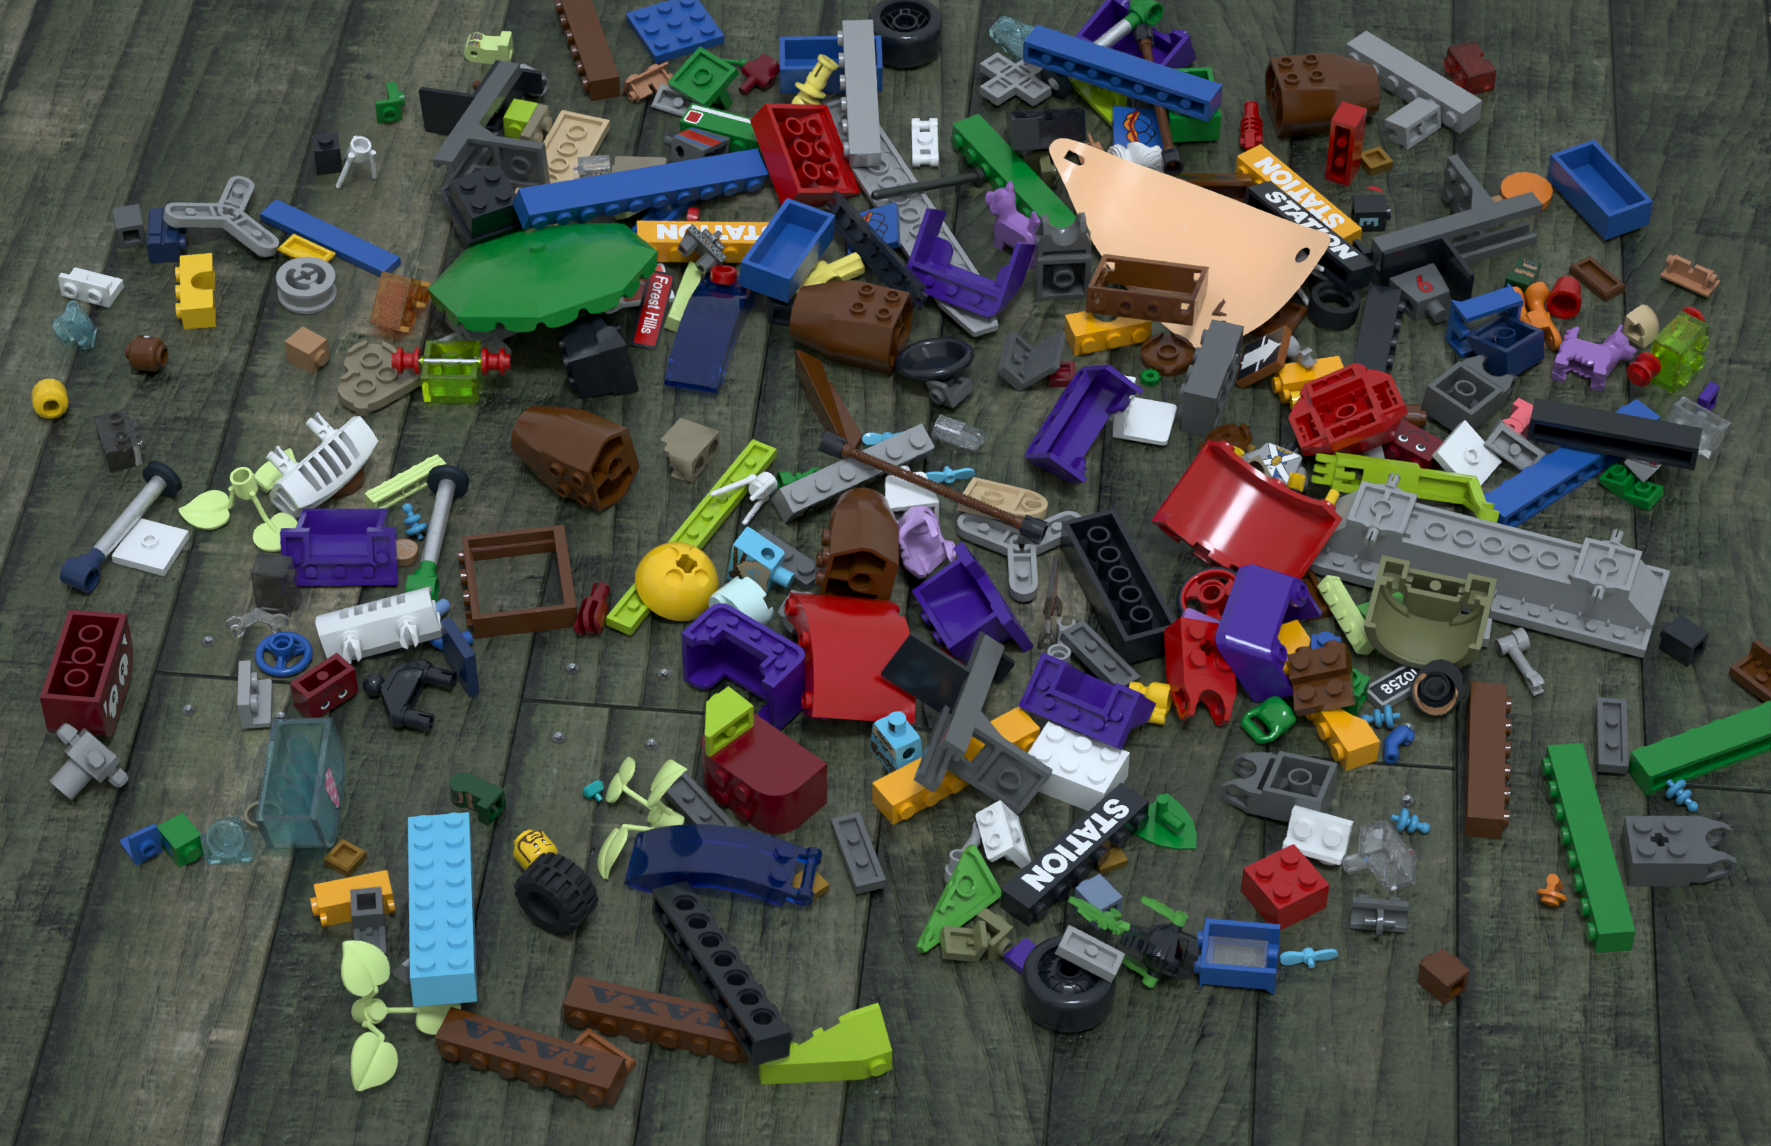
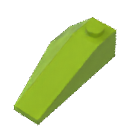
M875 1003L840 1016L839 1020L841 1023L826 1031L822 1027L812 1032L814 1036L802 1044L791 1043L789 1057L760 1064L759 1080L761 1084L862 1080L872 1076H880L892 1070V1049L879 1004Z

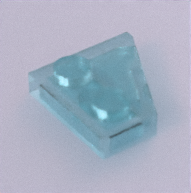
M1002 15L990 28V37L996 43H999L1006 53L1011 52L1016 57V63L1023 59L1024 40L1035 27Z

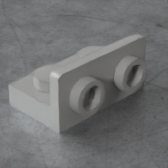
M251 660L239 661L237 707L241 729L271 726L272 680H259L258 672L252 671Z

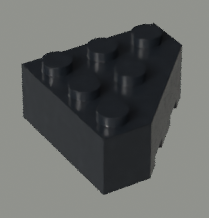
M1081 107L1006 111L1007 143L1019 155L1033 154L1035 149L1049 150L1051 143L1061 138L1077 142L1086 141L1085 110Z

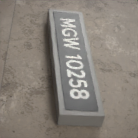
M1403 665L1369 684L1367 700L1377 709H1380L1382 713L1384 712L1385 705L1389 704L1392 707L1410 697L1411 682L1420 669Z

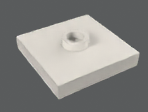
M1466 420L1454 429L1432 455L1446 472L1477 476L1480 485L1485 482L1502 462L1490 448L1484 445V440Z
M140 518L124 536L113 553V563L165 576L190 538L189 531Z

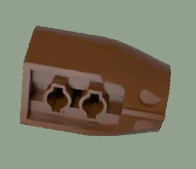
M1307 53L1270 58L1265 70L1266 107L1278 138L1330 132L1331 120L1342 101L1367 108L1366 118L1376 115L1379 111V81L1376 69L1371 63L1332 53Z
M844 280L803 286L799 290L793 304L789 333L793 340L830 360L844 365L893 375L895 371L894 359L899 351L907 346L910 339L914 307H912L913 300L909 292L861 281Z
M532 406L519 416L512 431L511 448L514 455L548 488L563 498H570L579 502L584 507H591L598 511L618 503L626 495L640 467L629 429L585 410L569 407Z
M869 488L851 489L837 499L828 528H823L821 536L823 548L822 551H817L815 567L818 568L815 576V586H819V595L889 600L899 566V528L888 500L879 492Z

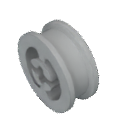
M300 257L283 264L276 274L280 304L285 309L298 314H313L327 309L333 304L337 296L336 277L333 267L328 262L315 257Z

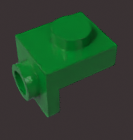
M396 81L386 83L388 99L375 102L378 124L403 120L401 107L405 106L403 91L398 92Z

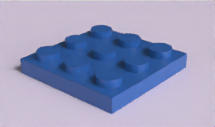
M668 0L626 13V22L655 64L694 53L699 47L707 49L724 44L723 33L699 0Z

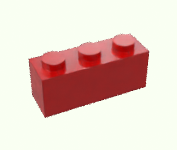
M1342 101L1333 116L1325 173L1326 180L1350 186L1359 171L1367 108Z

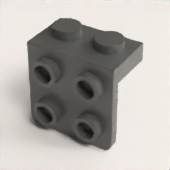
M1061 330L1032 347L1015 331L1010 332L1005 338L997 373L1017 391L1035 385L1047 375H1053L1060 367L1062 352L1065 348L1066 333Z

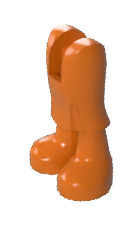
M1543 282L1533 283L1527 288L1524 295L1519 287H1513L1523 299L1520 320L1544 330V338L1550 350H1559L1560 344H1562L1561 335L1551 321L1550 313H1547L1544 307L1549 294L1546 284Z

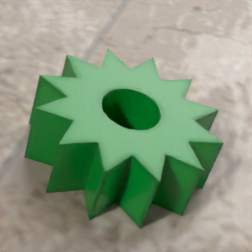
M1152 368L1142 371L1139 380H1141L1140 384H1144V387L1148 385L1149 388L1159 385V382H1161L1160 372H1157V369L1152 370Z

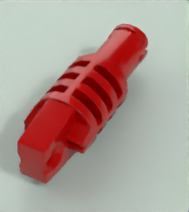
M1247 101L1244 104V117L1240 121V147H1245L1246 151L1263 144V121L1259 117V107L1256 101Z

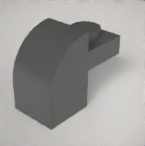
M382 888L350 889L354 941L370 943L379 948L387 957V931Z

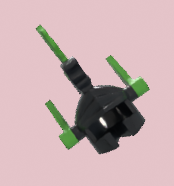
M1070 896L1068 902L1078 907L1077 912L1082 914L1086 920L1090 922L1093 920L1099 923L1098 927L1104 930L1106 928L1111 929L1112 934L1122 935L1119 943L1124 948L1129 949L1131 946L1143 955L1149 969L1128 955H1124L1121 963L1140 973L1144 977L1142 980L1144 985L1154 988L1160 973L1177 979H1185L1190 976L1191 971L1180 968L1182 964V949L1179 940L1187 942L1184 955L1186 959L1197 962L1199 947L1195 935L1181 931L1189 917L1187 914L1178 910L1174 912L1165 904L1142 896L1140 902L1171 920V924L1164 923L1147 928L1120 920L1122 914L1115 908H1111L1110 912L1104 911L1103 913L1093 904Z

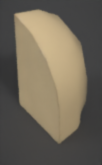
M1641 305L1626 315L1623 334L1630 341L1644 349L1655 340L1659 333L1657 315L1648 305Z

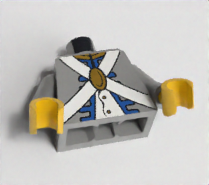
M1287 442L1283 447L1272 443H1266L1262 448L1246 454L1240 448L1233 446L1234 452L1245 461L1260 455L1271 476L1284 482L1287 488L1300 492L1307 489L1306 469L1302 467L1303 458L1299 455V448L1296 444Z

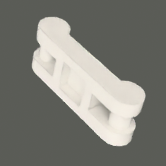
M912 118V167H920V165L938 167L937 118H930V121H920L919 118Z

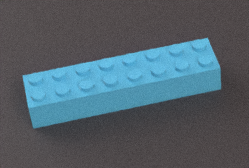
M469 812L408 817L410 982L413 1007L477 1002L473 858Z

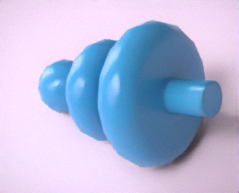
M405 503L402 510L408 518L404 519V524L411 526V528L405 531V534L407 536L416 534L418 540L423 538L421 531L427 529L428 524L426 522L419 524L418 521L421 519V515H414L413 506L410 503Z
M1389 704L1384 706V713H1381L1380 709H1375L1374 715L1364 714L1360 717L1366 720L1368 724L1375 722L1376 727H1381L1383 722H1386V726L1389 729L1394 727V719L1401 718L1400 712L1393 713L1392 707Z
M1669 779L1666 782L1670 787L1665 794L1666 798L1672 799L1677 796L1675 801L1677 805L1685 804L1690 812L1697 811V802L1690 799L1692 795L1691 790L1683 791L1686 781L1680 779L1674 783Z
M1406 808L1401 809L1398 816L1392 814L1390 820L1396 821L1395 830L1398 833L1402 832L1405 826L1409 833H1413L1416 829L1422 833L1430 831V825L1427 822H1418L1419 818L1417 815L1413 814L1408 818L1409 810Z

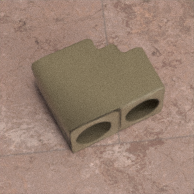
M679 418L661 438L662 442L667 443L664 450L668 452L666 456L671 462L669 465L675 469L671 476L690 483L696 480L719 452L718 430L684 418Z

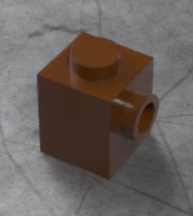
M1441 948L1433 955L1428 954L1421 960L1417 983L1445 1006L1466 990L1470 970L1456 956Z

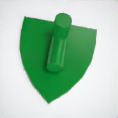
M1168 793L1158 795L1156 801L1149 805L1148 823L1142 830H1136L1134 834L1146 842L1162 848L1196 850L1197 833L1188 811Z

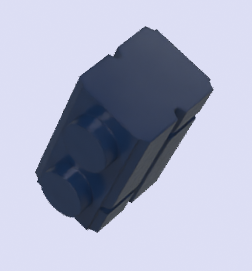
M151 208L148 217L147 233L149 262H180L182 251H187L186 235H183V233H188V227L173 228L169 226L163 219L164 209Z

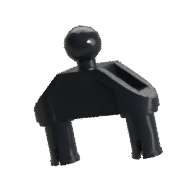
M415 659L393 668L386 681L383 676L377 673L367 675L363 680L362 686L366 694L371 696L382 694L383 708L392 727L402 729L410 726L430 732L434 725L435 715L414 710L413 707L424 687L429 684L452 690L457 681V672L434 667L427 660Z

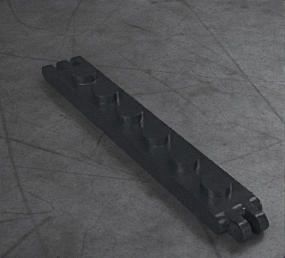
M834 190L831 196L835 201L828 199L826 203L830 210L823 208L822 211L835 215V230L888 288L909 292L913 300L912 307L921 310L923 304L918 299L926 301L929 297L924 291L926 285L846 198Z

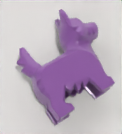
M1009 181L1005 188H999L994 192H987L985 203L989 207L991 214L995 215V240L993 241V246L1003 251L1006 244L1013 249L1016 242L1034 244L1035 229L1040 219L1034 211L1031 212L1030 219L1017 212L1014 184ZM1034 252L1028 267L1029 270L1034 266Z
M1622 324L1601 345L1577 339L1580 329L1577 326L1566 330L1564 341L1560 344L1554 361L1551 379L1565 383V374L1573 371L1574 374H1579L1580 377L1591 378L1590 389L1603 392L1606 379L1619 361L1631 362L1638 351L1629 344L1628 337L1622 333L1624 326Z

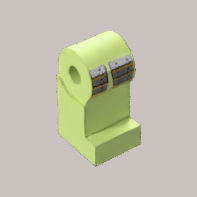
M502 31L500 36H485L478 32L470 34L464 48V56L471 62L494 64L496 60L511 62L514 52L512 31Z

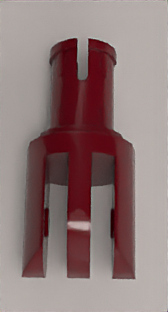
M597 582L594 583L590 596L582 600L574 624V631L577 635L583 636L585 632L588 635H593L597 632L602 633L609 612L606 600L610 593V587L606 583L600 582L599 587Z

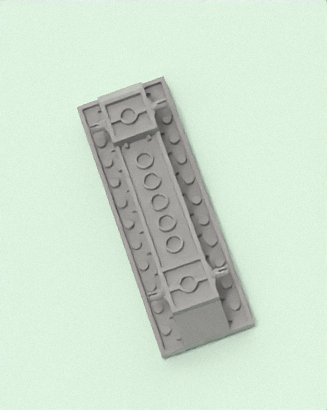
M1394 473L1389 474L1386 484H1373L1362 481L1359 490L1355 492H1339L1340 496L1334 506L1336 507L1335 512L1343 519L1308 568V570L1312 569L1316 574L1336 576L1343 581L1373 588L1381 556L1384 555L1410 561V568L1462 579H1467L1468 573L1497 579L1496 590L1488 618L1641 658L1645 656L1670 574V570L1644 564L1641 560L1642 551L1622 545L1621 541L1624 533L1619 530L1617 537L1618 529L1612 530L1609 541H1599L1585 537L1583 545L1416 503L1417 494L1405 492L1397 488L1400 476L1396 474L1394 477ZM1463 605V612H1472L1470 607Z

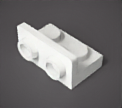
M76 267L69 275L60 273L58 276L61 296L108 308L124 288L123 279Z
M999 800L976 813L975 816L985 853L990 862H994L1004 856L1008 861L1012 860L1021 869L1031 863L1019 817Z
M1295 805L1292 809L1287 837L1283 842L1282 849L1295 844L1304 856L1318 859L1326 865H1341L1347 854L1354 821Z

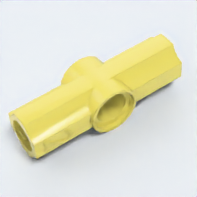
M853 253L830 264L826 261H818L791 300L795 301L799 290L803 286L850 280L864 274L865 266L861 257L857 253Z

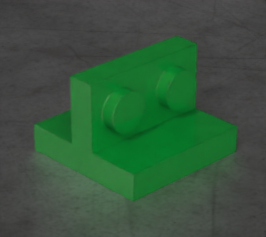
M699 47L667 83L672 90L695 104L706 107L719 105L727 110L733 102L726 88L739 73L734 66L704 48Z

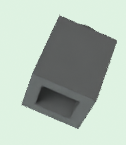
M139 204L112 208L120 248L146 244Z

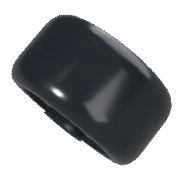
M883 0L870 12L868 20H873L874 35H881L883 63L898 68L918 67L933 60L941 50L943 20L939 10L927 0Z
M1063 935L1056 936L1038 944L1025 959L1021 981L1022 1001L1029 1015L1045 1028L1062 1033L1086 1031L1101 1023L1110 1013L1115 1000L1116 976L1112 982H1109L1056 955L1055 952Z

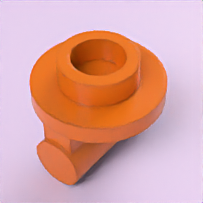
M1556 874L1548 875L1546 879L1548 883L1547 888L1537 889L1536 894L1542 897V903L1558 907L1559 903H1566L1567 896L1560 893L1564 889V884Z

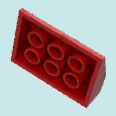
M766 103L750 119L781 206L787 198L811 207L826 204L828 199L835 201L831 196L834 190L841 193L846 199L860 194L853 171L849 167L848 158L844 157L843 145L828 105Z

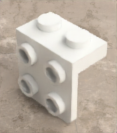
M1125 376L1136 384V377ZM1131 395L1129 397L1131 402L1122 413L1118 411L1116 414L1109 416V421H1113V437L1166 445L1170 437L1177 407L1171 403L1136 398L1135 395Z

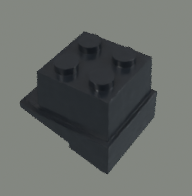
M499 164L450 180V187L440 190L464 250L523 230L513 205L516 193Z
M586 310V316L560 326L562 336H558L561 352H567V354L562 355L566 371L572 370V373L568 374L572 390L578 389L580 399L612 392L614 397L639 390L625 341L619 335L622 334L620 323L607 326L598 313L591 314Z

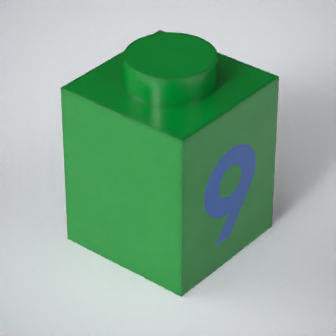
M183 812L157 826L162 849L178 868L196 861L205 854L202 834Z

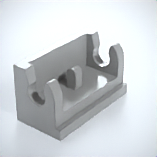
M1418 97L1385 119V126L1395 130L1397 135L1390 134L1388 138L1394 143L1402 145L1404 149H1410L1441 128L1440 105Z

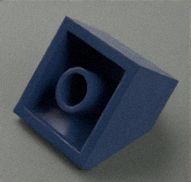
M1504 313L1466 335V340L1475 354L1488 357L1485 363L1487 372L1498 377L1506 374L1516 376L1545 358L1544 330Z

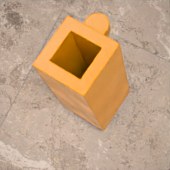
M1340 357L1314 359L1317 363L1309 368H1305L1299 362L1284 364V368L1275 372V377L1271 378L1273 392L1278 394L1282 404L1289 403L1291 391L1301 392L1305 383L1344 368Z
M387 870L314 884L316 897L310 898L313 916H320L322 927L352 921L350 889L371 887L382 888L385 914L395 913L393 894Z

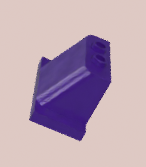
M388 508L303 509L296 528H281L280 530L283 586L398 585L396 527H388Z
M963 542L953 547L959 558L912 590L924 609L920 615L929 627L934 625L936 629L932 634L941 646L946 644L947 648L956 658L963 654L980 631L998 643L1014 639L1024 652L1034 646L985 569Z
M1042 652L1019 703V707L1119 750H1122L1129 731L1144 725L1150 719L1156 706L1155 702L1146 698L1144 694L1118 683L1112 685L1044 652Z

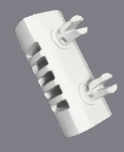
M317 412L314 418H310L305 425L323 442L300 463H294L280 446H277L274 452L271 451L266 456V459L283 475L274 484L269 493L271 503L280 511L290 514L296 519L300 517L303 509H314L346 485L366 463L378 443L375 434L360 416L353 417L339 430H334Z
M431 586L318 615L315 623L327 659L338 653L351 664L352 660L357 659L359 662L364 657L402 647L408 649L410 645L416 647L418 643L442 637L440 613L436 612L435 600H431Z

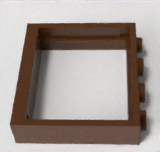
M1103 254L1087 287L1086 313L1193 326L1207 293L1209 267ZM1107 262L1115 263L1114 269H1108ZM1194 273H1200L1198 280H1194ZM1110 283L1189 293L1192 296L1191 298L1106 288V286ZM1182 303L1189 304L1187 310L1181 309Z
M564 525L462 536L463 550L458 551L459 566L465 565V569H460L462 586H468V589L463 590L464 606H470L471 610L465 611L467 628L473 627L474 639L574 627L577 618V606ZM555 552L563 600L562 605L480 614L473 561Z

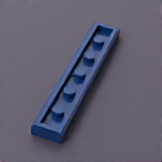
M278 199L260 213L261 221L334 252L335 256L383 279L401 265L399 256Z

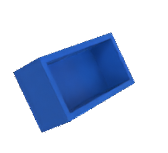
M874 35L877 92H882L881 35ZM837 36L780 37V93H799L800 90L795 86L796 82L802 84L806 82L808 74L812 72L819 61L817 59L819 54L829 57L839 65L838 53H843V46H838ZM838 67L837 70L832 72L825 88L821 90L823 93H845V90H840V75H844V68Z
M1595 140L1551 154L1547 179L1604 240L1649 225L1653 200Z
M787 198L741 261L740 286L789 303L834 239L835 215Z

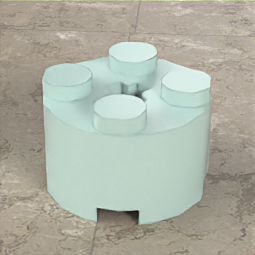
M736 576L709 598V607L718 603L728 604L765 626L769 625L774 619L773 607L768 609L763 600V597L766 596L765 591L749 577L739 579Z

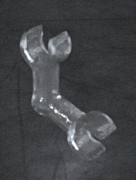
M258 607L242 617L232 616L226 621L227 629L238 626L233 629L234 637L242 636L246 631V627L257 621L270 626L273 634L281 632L280 626L277 624L289 626L286 615L281 613L272 615Z

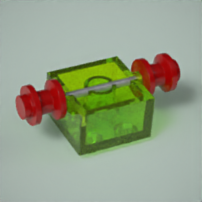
M1694 307L1683 308L1653 340L1651 353H1640L1636 357V362L1628 365L1626 373L1629 380L1640 387H1645L1651 382L1673 394L1681 386H1686L1691 375L1695 371H1700L1706 360V357L1703 355L1710 341V337H1708L1710 325L1705 323L1702 313Z
M426 340L424 356H421L420 347H416L413 353H405L402 347H398L397 352L392 353L391 366L392 369L397 370L398 375H402L405 369H413L415 375H420L421 367H423L421 381L424 402H479L482 375L487 376L490 370H498L500 376H505L506 370H511V354H506L505 348H500L498 354H490L487 348L481 349V341Z

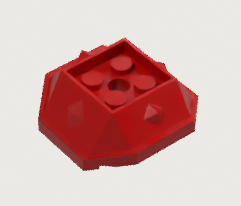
M1353 363L1305 383L1300 392L1301 397L1295 403L1288 418L1304 456H1316L1317 453L1335 455V452L1359 455L1391 442L1402 417L1408 414V411L1392 375L1379 370L1367 369L1364 365Z

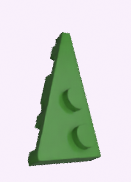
M975 844L968 845L957 863L915 946L919 953L927 952L940 942V930L943 926L961 927L1001 897V889Z

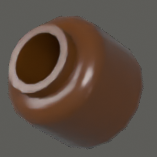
M138 335L131 343L127 344L125 356L129 359L133 369L156 372L167 363L168 347L158 337Z

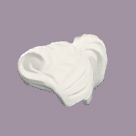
M1131 142L1127 144V149L1122 145L1116 144L1107 150L1112 155L1164 173L1161 163L1162 149L1158 145L1150 148L1140 142Z

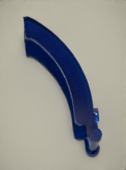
M709 272L705 274L704 278L695 288L684 310L674 339L664 385L718 393L724 384L725 372L735 339L745 317L753 307L754 296L757 293L740 286V276H737V281L733 284H718L710 280Z
M709 824L665 826L646 830L636 835L624 884L653 893V889L687 881L690 886L733 891L778 906L783 905L785 901L801 906H809L812 904L814 897L812 887L816 868L821 863L823 853L815 847L804 848L770 835L742 828ZM797 861L805 863L801 885L798 889L792 887Z

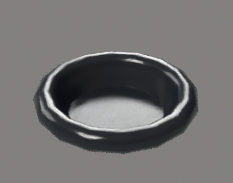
M932 338L910 344L899 351L894 359L896 371L906 378L921 382H927L928 380L944 381L969 367L975 355L972 346L962 340Z

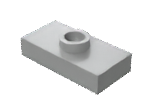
M1068 925L1055 952L1056 955L1109 982H1112L1125 955V953Z

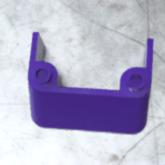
M926 208L907 264L926 285L924 291L927 295L985 317H994L1000 314L1021 288L1036 245L1016 242L1009 265L999 270L995 281L950 264L953 256V247L949 241L938 237L947 211Z
M1109 364L1082 367L1064 390L1028 446L1024 457L1034 465L1068 483H1085L1087 478L1084 474L1087 468L1085 467L1086 460L1083 457L1109 416L1116 414L1118 411L1121 413L1125 411L1131 402L1129 397L1131 395H1141L1143 389Z
M1249 564L1238 569L1216 632V645L1253 702L1256 703L1265 701L1272 696L1282 698L1293 695V685L1283 672L1288 657L1287 650L1277 638L1281 625L1294 620L1300 621L1319 617L1322 611L1308 592L1305 583L1299 578L1255 564Z

